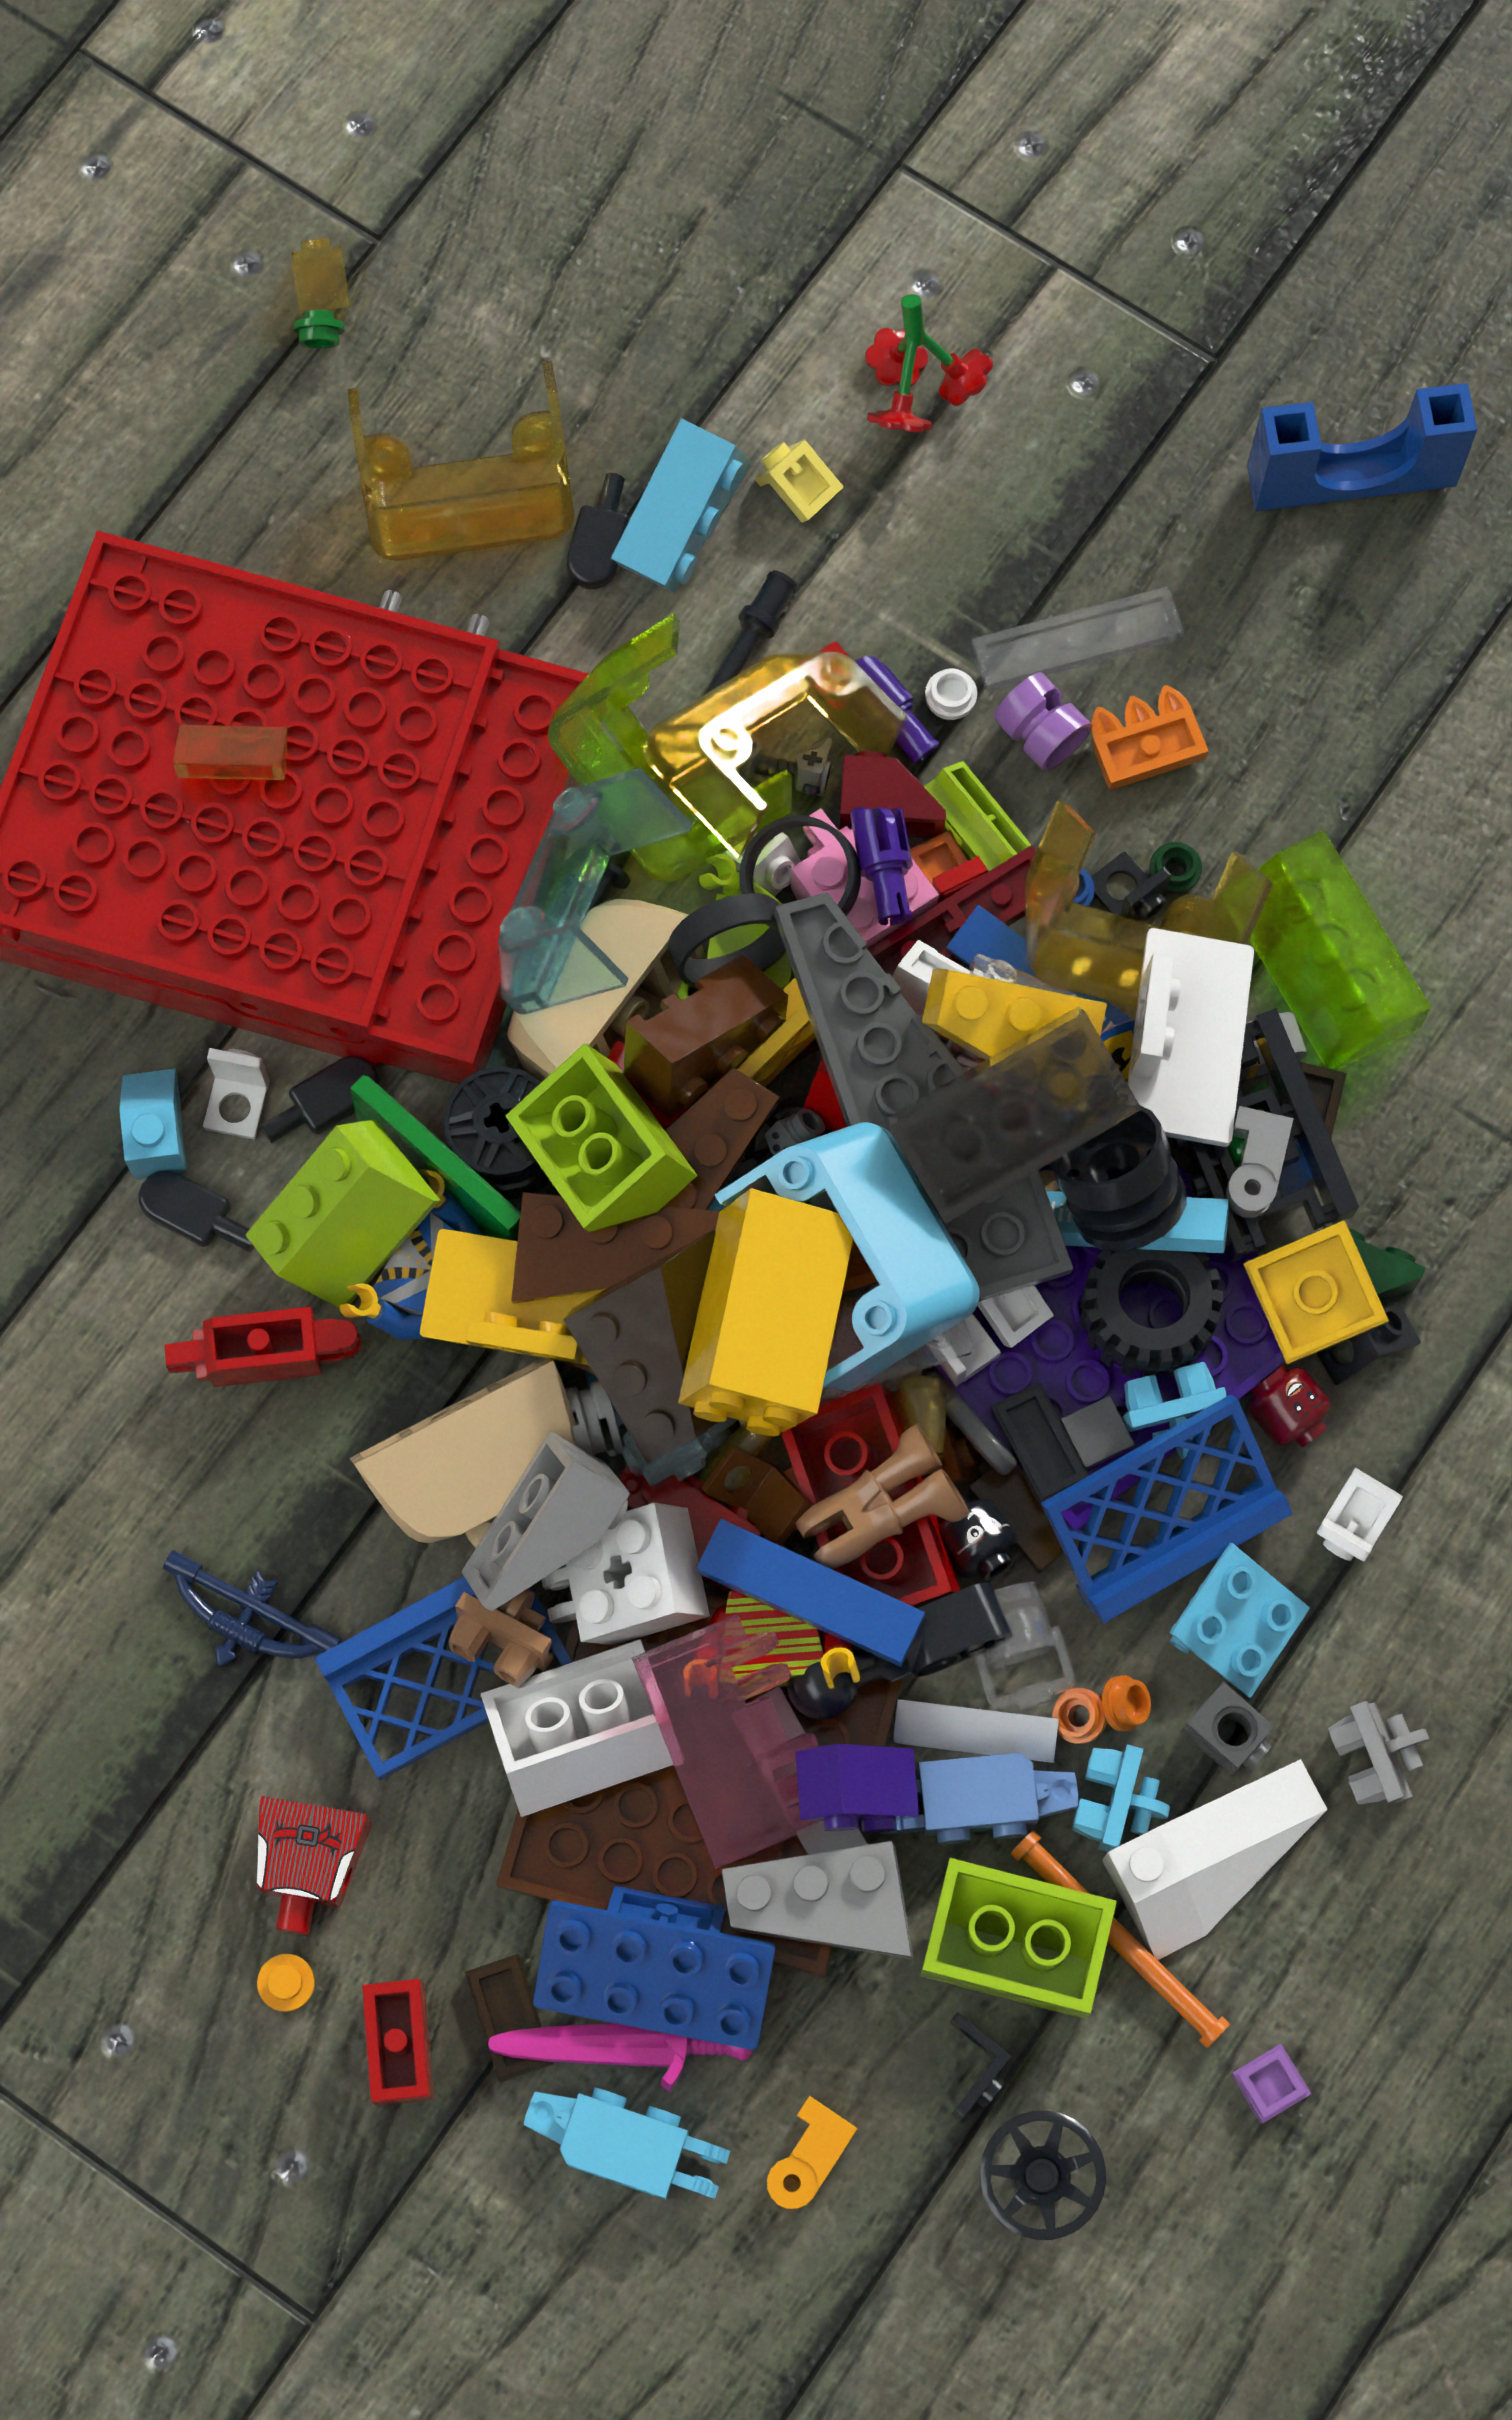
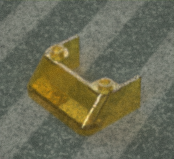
M552 361L542 362L548 410L527 413L515 422L511 431L512 454L412 467L409 448L400 437L390 433L365 434L358 388L348 389L350 422L370 542L374 551L379 556L390 561H402L551 540L561 537L571 528L574 521V508L558 390Z
M838 652L772 654L667 717L651 729L643 749L646 762L737 859L743 856L768 807L735 772V770L746 763L751 753L752 744L748 734L808 698L858 752L876 751L888 757L908 716L850 657Z
M1057 800L1025 881L1026 958L1030 969L1042 982L1137 1008L1145 941L1149 929L1156 928L1238 944H1248L1273 883L1243 854L1232 851L1213 897L1208 898L1197 894H1187L1177 898L1167 908L1160 926L1074 903L1073 900L1079 887V874L1096 832L1066 802Z

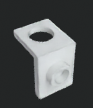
M209 1048L207 1060L215 1080L203 1127L206 1131L254 1140L257 1135L270 1083L263 1060L253 1053L240 1049L223 1051ZM232 1095L245 1097L251 1105L249 1115L238 1123L227 1122L220 1115L222 1102Z

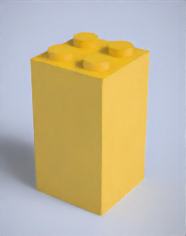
M752 1188L719 1212L716 1235L698 1308L678 1404L693 1407V1414L705 1420L725 1422L727 1417L748 1422L747 1429L749 1431L766 1436H779L780 1431L785 1432L818 1413L853 1238L839 1213Z

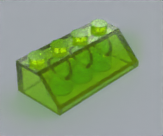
M1324 829L1276 853L1225 895L1224 899L1292 1013H1294L1295 1018L1325 1068L1337 1071L1422 1027L1431 1006Z

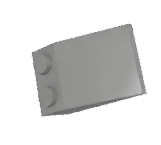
M549 1431L505 1501L499 1514L493 1520L461 1572L482 1606L490 1611H494L600 1542L607 1529L612 1530L621 1522L627 1510L628 1501L626 1499L630 1493L603 1460Z

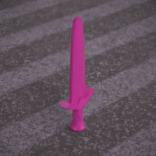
M616 2023L548 2026L513 2030L494 2035L488 2042L490 2051L511 2058L547 2062L669 2067L661 2080V2086L669 2092L675 2087L682 2074L686 2055L725 2054L740 2061H745L753 2052V2050Z

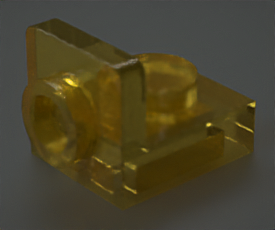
M330 238L301 241V251L291 252L300 315L309 310L332 311L350 308L341 245L331 247Z

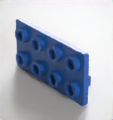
M614 1886L607 1910L561 1901H552L550 1903L533 2005L540 2009L755 2050L759 2043L776 1947L772 1942L721 1933L726 1907Z

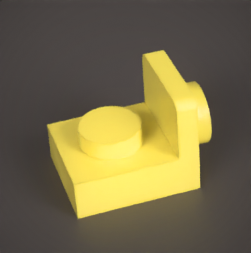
M806 440L789 447L785 442L777 445L760 461L765 469L754 478L760 487L770 484L801 523L813 517L844 488Z

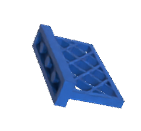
M1232 1394L1041 1503L1078 1582L1075 1586L1083 1603L1103 1623L1221 1556L1229 1543L1238 1546L1293 1514L1286 1496L1277 1490L1241 1405ZM1229 1416L1234 1429L1226 1449L1205 1444L1212 1425ZM1176 1446L1189 1449L1179 1476L1158 1471L1165 1452ZM1241 1446L1243 1447L1245 1454L1239 1453ZM1202 1453L1222 1458L1212 1485L1192 1480ZM1235 1462L1251 1465L1257 1479L1239 1491L1225 1489ZM1127 1474L1141 1476L1132 1503L1111 1499L1118 1479ZM1154 1480L1175 1485L1165 1512L1144 1507ZM1188 1489L1209 1494L1201 1513L1191 1519L1178 1516ZM1080 1501L1094 1504L1084 1531L1067 1527L1061 1512ZM1106 1508L1128 1513L1118 1539L1097 1534ZM1141 1516L1162 1521L1156 1538L1144 1546L1131 1543ZM1073 1539L1080 1540L1078 1548ZM1097 1544L1113 1548L1114 1551L1108 1566L1090 1576L1085 1564L1092 1545Z
M465 1577L456 1580L314 1658L379 1781L489 1722L483 1701L471 1698L480 1669L494 1673L493 1666L495 1664L483 1661L488 1643L476 1662H469L455 1653L446 1650L451 1631L458 1620L455 1608L456 1603L463 1592L478 1599ZM535 1595L531 1609L546 1617L541 1630L545 1636L551 1639L550 1648H552L560 1666L572 1663ZM440 1637L437 1648L426 1645ZM414 1651L434 1656L425 1685L396 1677L404 1656ZM442 1659L471 1666L463 1695L434 1688ZM390 1665L388 1674L377 1672ZM364 1678L384 1683L375 1712L353 1706L345 1689ZM393 1686L422 1693L413 1723L384 1715ZM431 1696L459 1704L454 1723L441 1731L422 1725ZM468 1706L479 1709L465 1717ZM359 1717L372 1720L368 1733ZM381 1723L410 1731L404 1751L382 1762L374 1746ZM418 1734L430 1736L416 1744Z

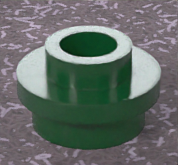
M1170 842L1160 846L1151 857L1149 865L1150 876L1152 877L1163 867L1166 868L1167 865L1176 863L1183 867L1185 873L1181 876L1171 875L1167 893L1181 894L1194 888L1202 873V861L1199 854L1191 846L1181 842Z

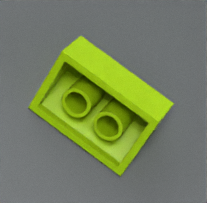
M586 1043L579 1047L505 1115L582 1227L589 1232L657 1213L698 1176L620 1068Z
M375 1119L336 1125L245 1236L277 1276L340 1308L341 1304H351L358 1296L355 1291L347 1289V1286L361 1283L368 1284L440 1199Z
M949 1858L920 1976L1086 2019L1091 2014L1117 1901Z

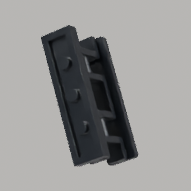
M1277 1008L1256 1015L1254 1021L1245 1025L1240 1070L1257 1063L1259 1054L1253 1042L1256 1041L1283 1106L1279 1105L1272 1086L1243 1096L1238 1085L1235 1114L1239 1106L1251 1109L1263 1107L1264 1112L1293 1118L1283 1167L1298 1161L1300 1153L1294 1141L1297 1139L1324 1205L1321 1206L1313 1186L1285 1196L1279 1183L1272 1203L1262 1215L1254 1218L1239 1217L1245 1233L1244 1236H1241L1229 1206L1225 1250H1227L1231 1262L1242 1259L1246 1254L1256 1253L1264 1249L1266 1241L1259 1227V1222L1304 1206L1313 1230H1317L1332 1222V1225L1353 1218L1359 1208ZM1171 1137L1178 1153L1186 1150L1194 1169L1187 1172L1195 1197L1226 1199L1215 1170L1219 1169L1223 1182L1227 1187L1232 1174L1238 1169H1235L1227 1147Z

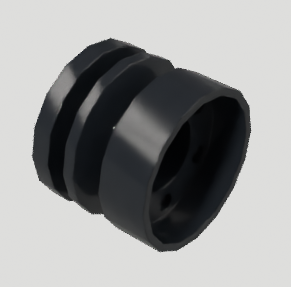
M497 1066L478 1070L458 1084L447 1100L443 1124L448 1148L506 1200L522 1198L523 1192H535L549 1180L505 1116L532 1092L541 1081L524 1070ZM497 1119H503L504 1123L509 1125V1130L500 1133L498 1128L493 1125V1122Z
M1111 1102L1093 1106L1072 1117L1057 1132L1050 1146V1166L1061 1191L1066 1197V1204L1073 1215L1075 1226L1083 1239L1089 1244L1101 1250L1112 1251L1140 1248L1165 1236L1179 1222L1187 1205L1186 1187L1179 1175L1178 1166L1171 1157V1148L1162 1125L1151 1110L1137 1103Z

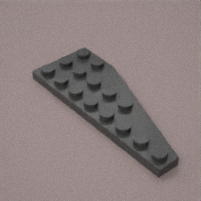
M825 892L776 906L773 914L846 1126L868 1122L881 1126L892 1134L975 1277L980 1292L979 1302L1069 1275L1073 1270V1266L1037 1165L1026 1151L1022 1152L1005 1130L1007 1127L995 1110L990 1111L971 1086L972 1080L933 1029L922 1023L923 1016L920 1013L916 1014L900 993L901 987L891 974H886L866 948L867 943L829 893Z

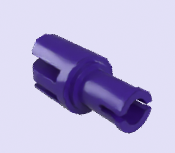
M864 656L857 659L850 667L846 678L844 692L847 699L874 732L878 730L884 732L887 730L911 759L913 765H917L939 746V742L930 735L911 712L913 707L911 703L914 698L891 670L876 657Z
M857 807L852 809L850 818L860 874L862 877L873 882L878 923L886 926L888 918H890V926L905 923L912 919V912L909 907L904 875L912 868L913 863L903 808L888 809L886 807H876L869 809L867 807Z

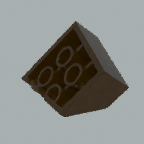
M716 1228L573 1307L564 1318V1322L647 1464L692 1441L718 1423L695 1416L693 1414V1407L678 1404Z

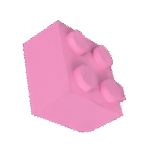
M821 808L809 815L837 829ZM803 826L804 833L814 847L807 851L808 858L791 868V889L797 900L828 892L836 904H838L844 894L848 879V865L844 850L829 831L813 826ZM845 826L838 830L850 841L856 851L853 829L850 830ZM913 859L912 868L904 875L912 919L902 924L890 926V918H888L886 926L878 923L873 882L861 876L857 900L846 917L867 943L866 948L874 945L938 904L939 894Z

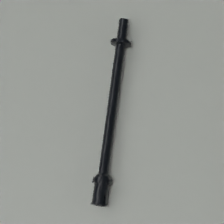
M776 570L769 571L765 582L751 605H746L742 608L738 615L742 628L740 634L605 859L596 856L589 858L587 866L595 876L573 911V915L577 919L581 920L588 911L602 904L613 886L619 889H626L631 881L623 868L759 640L774 637L779 629L777 620L792 595L798 589L796 582L788 575Z

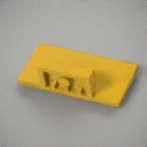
M447 1229L438 1231L420 1326L421 1336L590 1366L564 1322V1318L573 1307L606 1289L512 1303L518 1241Z

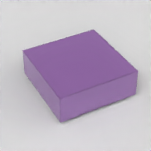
M1282 2044L1231 2073L1260 2124L1311 2094Z

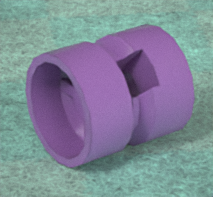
M1038 672L1025 679L1006 696L994 713V720L1013 740L1024 739L1023 751L1042 771L1047 772L1064 762L1081 746L1090 734L1093 725L1072 703L1063 705L1061 703L1063 693L1044 673Z

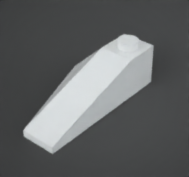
M1300 1759L1109 1851L1102 1861L1149 1952L1157 1960H1160L1205 1937L1327 1811V1807Z

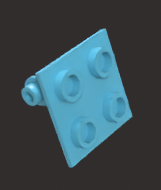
M1229 1543L1204 1582L1199 1586L1194 1597L1190 1599L1188 1606L1176 1624L1172 1626L1169 1632L1172 1638L1169 1642L1184 1653L1188 1654L1191 1650L1246 1697L1251 1698L1310 1607L1236 1545Z

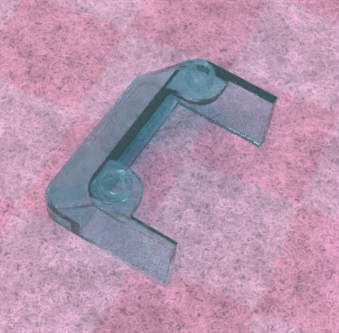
M640 767L578 788L570 787L563 791L553 804L554 811L511 910L500 925L501 932L498 938L501 997L520 1015L622 988L628 982L629 978L580 929L612 855L689 832L692 823Z

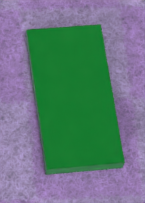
M363 1075L350 1088L357 1122L375 1119L429 1187V1179L422 1175L420 1169L431 1170L440 1174L445 1184L444 1191L451 1193L472 1216L483 1236L518 1241L520 1211L369 1076Z

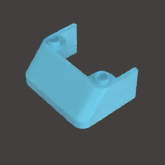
M868 1122L857 1123L785 1148L715 1194L719 1204L728 1206L750 1188L773 1195L778 1194L781 1197L801 1203L808 1202L826 1191L878 1281L879 1286L858 1300L852 1314L854 1331L864 1348L828 1370L825 1374L823 1388L852 1391L969 1317L978 1305L980 1292L975 1277L894 1137L887 1129Z

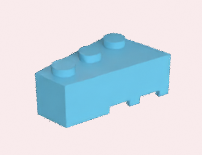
M681 418L611 559L619 566L674 593L680 583L685 585L692 576L698 558L696 556L706 539L714 532L722 512L750 468V461L736 445Z

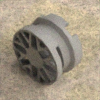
M599 1380L592 1381L590 1388L578 1390L576 1386L565 1388L571 1407L570 1412L573 1413L576 1423L575 1426H571L576 1446L594 1456L607 1452L610 1456L624 1453L611 1401Z

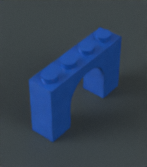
M1468 383L1416 389L1409 413L1399 426L1376 438L1350 444L1321 443L1313 402L1261 408L1247 463L1255 511L1456 487L1477 432Z

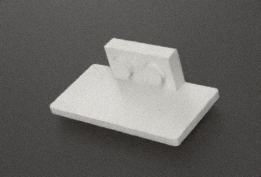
M1151 928L1146 935L1125 1102L1137 1103L1151 1110L1161 1123L1167 1137L1227 1147L1233 1137L1254 949L1249 945Z

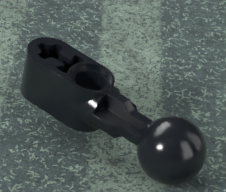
M990 1582L975 1584L917 1608L925 1612V1618L901 1667L862 1649L853 1653L860 1681L854 1683L851 1673L842 1672L834 1677L833 1683L835 1688L830 1689L827 1686L821 1662L813 1663L806 1669L804 1675L787 1679V1691L791 1702L798 1711L809 1718L816 1720L834 1719L844 1714L853 1705L860 1686L879 1678L894 1682L910 1674H914L915 1677L931 1675L1004 1644L1012 1638L1013 1633Z

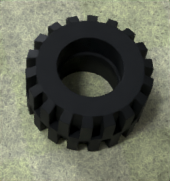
M1138 1248L1126 1251H1101L1096 1258L1094 1267L1090 1268L1080 1303L1082 1308L1080 1322L1082 1330H1088L1089 1332L1086 1341L1092 1351L1097 1348L1102 1350L1100 1360L1110 1367L1114 1361L1122 1365L1120 1373L1129 1377L1132 1376L1135 1369L1143 1371V1377L1156 1376L1157 1372L1164 1371L1167 1378L1173 1376V1371L1179 1369L1183 1364L1189 1366L1197 1361L1201 1351L1205 1352L1212 1339L1221 1316L1219 1312L1223 1304V1291L1217 1290L1220 1277L1217 1269H1207L1210 1258L1206 1253L1198 1252L1194 1255L1192 1252L1146 1250ZM1151 1281L1161 1284L1173 1292L1179 1300L1182 1308V1317L1173 1325L1165 1328L1152 1329L1140 1326L1132 1321L1123 1311L1119 1301L1120 1292L1124 1288L1138 1282Z

